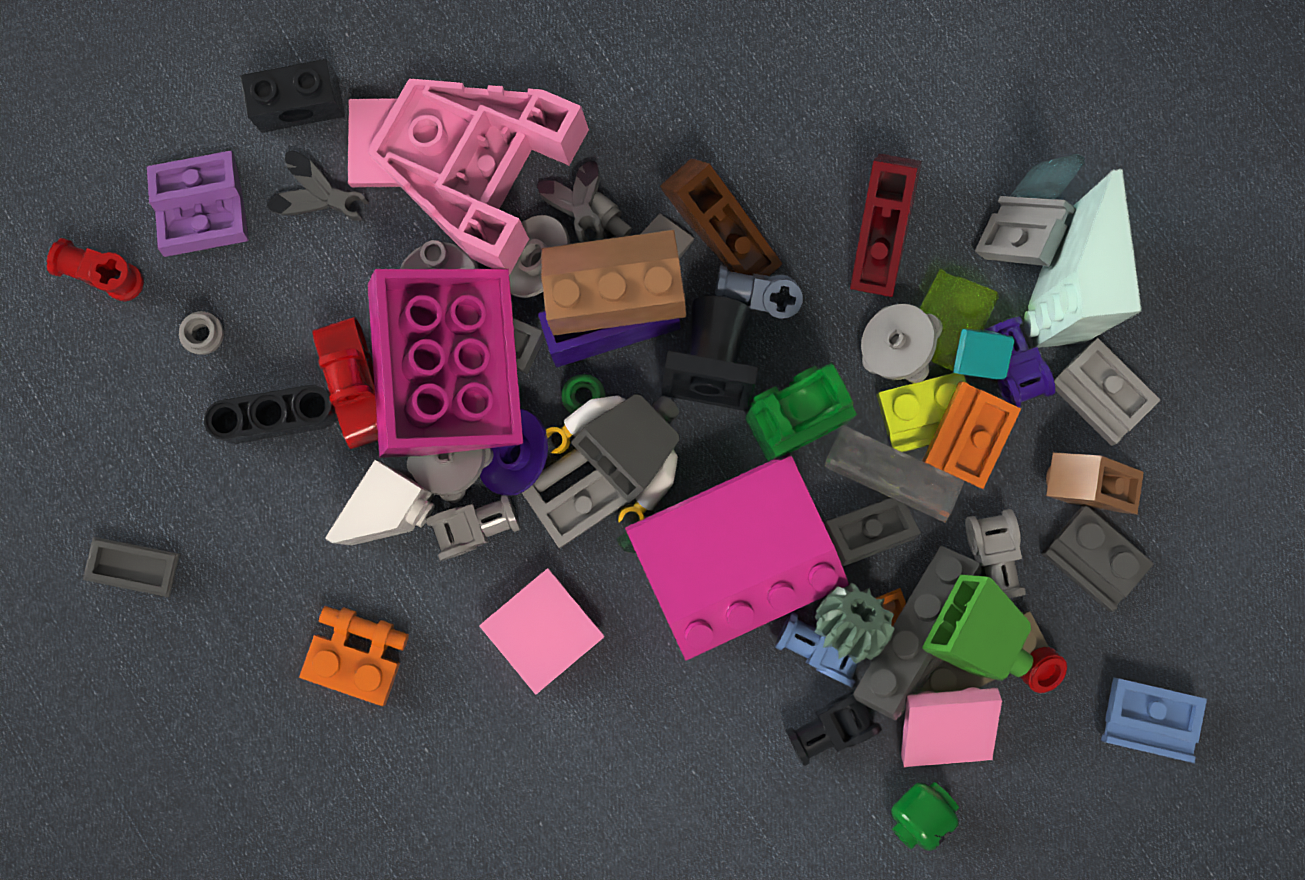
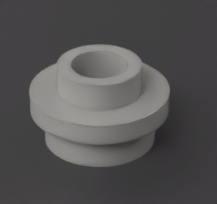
M197 311L189 314L179 327L181 344L185 349L197 355H207L214 352L223 341L224 329L222 323L216 316L208 312ZM202 327H208V337L204 341H198L196 337L197 331Z

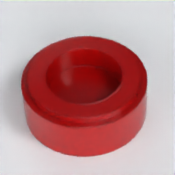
M1038 648L1030 653L1033 657L1032 667L1025 675L1021 676V679L1034 692L1046 693L1055 689L1063 681L1067 672V663L1053 648Z

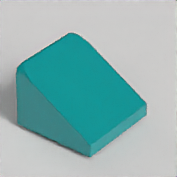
M962 329L953 372L991 379H1005L1009 369L1014 338L988 330Z

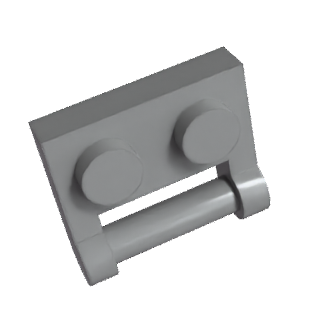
M576 448L544 469L536 482L522 492L559 548H562L628 503L598 470H595L548 503L544 502L540 496L541 492L588 461Z

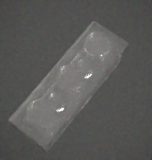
M844 425L823 466L945 523L964 484V480Z

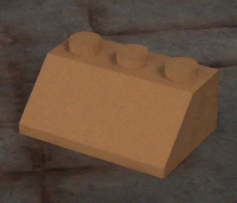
M674 230L542 248L541 277L546 319L553 336L686 317L685 298Z

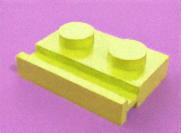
M952 373L876 394L887 436H889L893 455L930 445L959 381L966 383L963 374Z

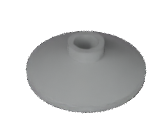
M538 215L521 222L529 237V241L509 275L510 292L516 297L527 298L543 292L541 277L542 248L570 244L566 228L551 216Z

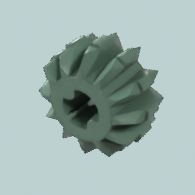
M853 583L845 588L837 586L834 590L830 591L817 608V614L815 615L818 621L815 633L826 637L823 648H835L838 652V659L848 654L856 664L865 658L872 660L878 656L892 638V633L895 630L891 625L894 614L883 609L885 599H875L872 597L870 587L860 592Z

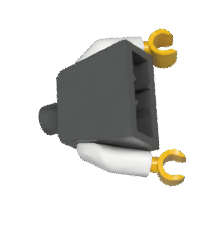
M638 394L631 396L627 400L618 395L594 398L587 401L564 419L565 425L561 428L550 427L546 429L547 438L555 432L562 436V444L551 453L561 454L565 452L570 445V437L572 435L575 436L571 444L629 503L634 498L637 500L635 504H628L620 509L618 522L630 511L636 512L639 515V521L645 519L644 513L646 510L652 511L674 483L678 460L674 447L680 440V437L669 424L679 415V410L676 404L666 396L659 397L652 405Z

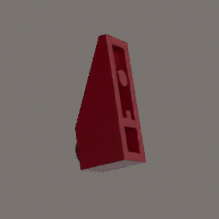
M879 154L873 160L850 289L893 297L914 206L922 161Z

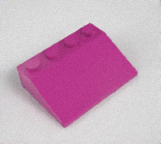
M375 269L368 283L379 458L427 456L522 444L523 435L509 269Z
M790 453L784 454L625 527L685 661L827 596L837 586L844 588L849 585L835 547Z

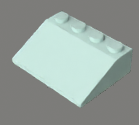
M1122 169L1112 170L1073 205L1076 208L1074 214H1068L1064 224L1068 227L1050 266H1042L1028 305L1029 311H1026L1024 315L1025 332L1028 337H1032L1033 348L1086 343L1141 312Z

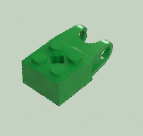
M833 363L818 369L817 365L793 377L794 381L789 383V387L779 391L778 387L775 386L753 398L754 401L750 404L751 408L745 419L768 462L784 454L792 453L846 425L857 415L851 396Z

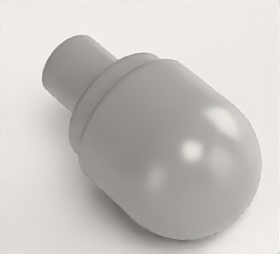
M596 192L591 209L593 213L599 216L604 235L610 232L612 235H618L619 237L629 236L632 227L620 219L621 211L618 209V206L602 193Z

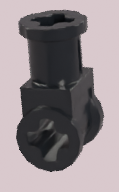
M855 690L828 703L825 708L815 712L818 719L797 730H794L792 727L785 730L803 766L810 764V758L831 747L838 752L846 747L860 744L882 730L879 723L873 722L866 706L856 701L853 695ZM850 709H851V711H852L854 717L856 718V720H857V722H858V726L856 725V723H855V721H854V719H853V717H852V715H851V713H850Z

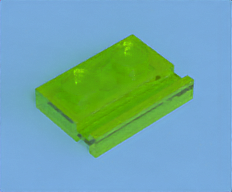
M939 269L920 307L924 313L936 316L941 321L943 327L941 335L937 338V346L930 360L931 362L954 371L953 368L962 329L983 330L999 298L997 291L960 276H952L947 274L945 270Z

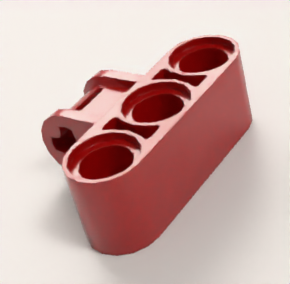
M352 317L313 330V339L319 356L318 363L324 372L330 392L329 399L335 408L340 428L348 447L354 449L378 441L373 362L358 319Z

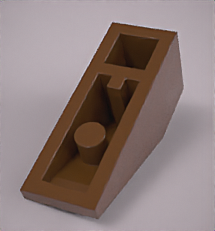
M691 158L659 186L683 219L731 272L770 276L783 264L710 163Z

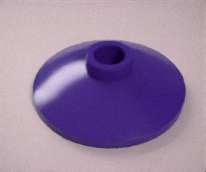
M520 409L523 443L492 448V462L483 468L480 474V478L485 486L497 494L512 496L524 492L536 482L545 466L548 454L547 433L540 419L530 411Z

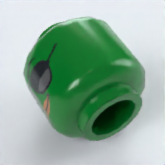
M918 782L892 806L891 813L897 822L892 831L909 849L919 845L924 850L932 851L957 828L959 820L955 812L959 809V806L937 783L933 782L929 786Z

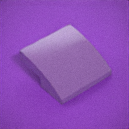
M232 151L147 166L149 203L155 210L158 250L164 257L249 241L241 184Z

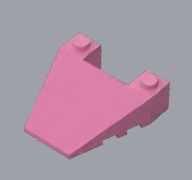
M409 78L367 152L472 260L492 269H509L510 275L529 241V237L519 218L499 210L532 150L570 166L589 128L580 105L544 90L528 89V93L505 91L503 86L488 85L487 89L464 87L463 83Z

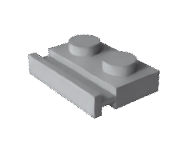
M1000 196L998 203L1001 204V207L997 214L992 213L975 252L986 260L1050 266L1068 227L1064 224L1068 214L1073 215L1076 208L1066 200Z
M1099 338L1093 340L1054 379L1056 392L1111 446L1116 445L1160 401Z

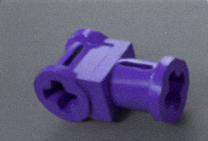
M1021 316L1008 319L985 329L1014 338L1007 377L1003 380L998 379V384L1004 401L1019 408L1021 402L1040 395L1050 397L1056 393L1053 375L1046 362L1042 359L1038 347L1029 349L1020 327L1023 323ZM1029 381L1033 382V384L1027 385L1025 387L1020 386L1021 384H1024Z

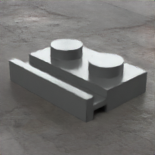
M1087 505L1080 507L1056 535L1050 546L1041 553L1108 612H1114L1117 609L1120 601L1128 596L1154 565L1149 558Z

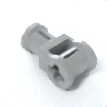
M501 495L500 500L479 508L474 504H470L465 507L452 508L426 518L427 526L433 527L441 552L438 554L440 561L477 549V546L489 542L487 538L508 529H512L514 532L521 530L516 511L508 495ZM502 515L500 518L484 523L485 520Z
M1006 509L1003 510L1002 515L977 519L975 516L967 517L965 527L968 544L975 561L980 562L981 566H984L986 576L993 579L1009 598L1026 595L1025 588L1019 584L1015 560L1022 559L1020 550V530L1013 510ZM996 529L1000 530V533L998 534H985L987 531Z

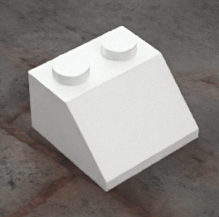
M375 460L325 539L335 544L356 545L411 532L416 525L421 528L426 523V518L431 516L435 505L431 503L435 494L421 487L396 469Z

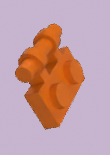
M324 606L319 622L334 627L333 636L331 639L320 635L313 636L299 678L382 707L385 706L400 663L384 656L388 646L403 651L409 634L395 630L394 624L383 620L375 623L357 617L356 611L345 607L340 611ZM350 634L372 640L369 652L347 645Z

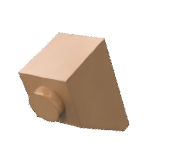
M1053 453L1051 466L1046 474V484L1048 487L1046 496L1070 504L1087 505L1093 508L1138 515L1144 472L1103 456Z

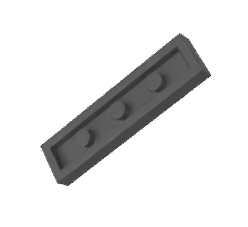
M939 547L893 625L895 630L892 633V638L881 653L873 659L853 693L856 701L895 721L897 720L906 704L907 695H911L933 657L932 654L923 650L922 646L959 576H979L982 572L980 562L946 547Z

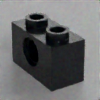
M327 59L240 75L247 117L261 133L345 117L338 76Z

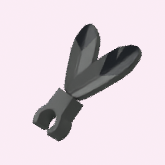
M296 151L286 152L285 162L288 170L306 189L277 194L267 203L270 211L286 216L314 212L330 207L344 213L353 221L363 220L358 212L349 211V207L354 201L359 200L365 205L369 204L368 200L361 193L356 191L344 192L333 188L325 176L305 155Z
M593 160L585 162L579 168L573 191L554 180H542L537 184L538 192L545 202L570 216H574V227L580 242H586L584 234L586 229L596 228L599 237H603L604 234L599 216L593 213L591 209L600 181V171L597 163Z

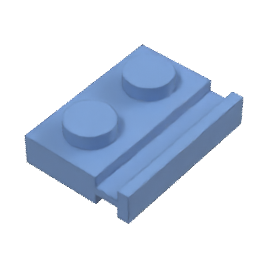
M1113 677L1105 717L1107 723L1101 741L1195 763L1196 756L1193 755L1195 745L1199 743L1207 699Z

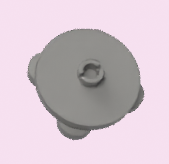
M896 304L882 308L869 321L862 336L863 367L870 373L878 374L886 379H906L911 383L922 382L928 376V363L936 350L937 338L942 333L941 321L936 316L926 314L918 307L909 304Z
M492 448L427 456H410L407 460V469L421 487L433 494L440 495L446 502L456 503L464 497L466 489L478 479L482 469L492 462L493 450Z

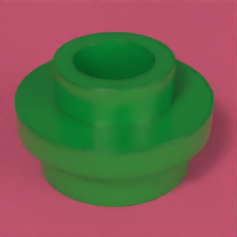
M580 374L566 382L562 390V402L570 414L584 405L576 401V394L579 390H589L592 393V399L605 397L604 387L597 378L588 374Z

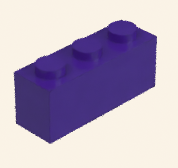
M546 311L538 313L548 349L556 367L680 329V320L677 318L553 336L546 319Z

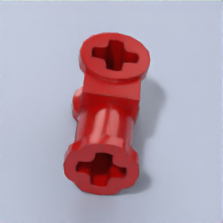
M60 238L54 242L48 252L47 271L49 274L58 277L65 274L79 279L94 288L107 292L109 296L117 301L133 300L143 289L144 279L140 270L127 263L123 257L116 253H100L89 248L83 250L75 247L73 242L66 238Z

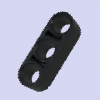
M306 385L214 402L207 408L204 414V426L212 437L228 443L239 444L325 429L337 422L338 418L335 408L329 399L330 392L317 385ZM316 397H323L326 403L324 412L319 417L310 418L308 414L310 401ZM279 404L282 410L281 418L276 424L268 426L265 421V413L270 406ZM235 411L238 423L234 430L225 433L222 428V420L228 413Z

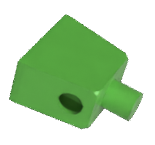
M960 575L922 649L978 677L1004 680L1008 677L1009 673L1015 677H1021L1030 670L1033 664L1032 655L1022 648L1031 631V623L993 579L988 576Z

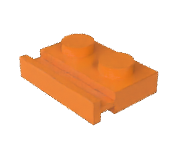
M959 381L922 462L984 489L1021 408L963 381Z

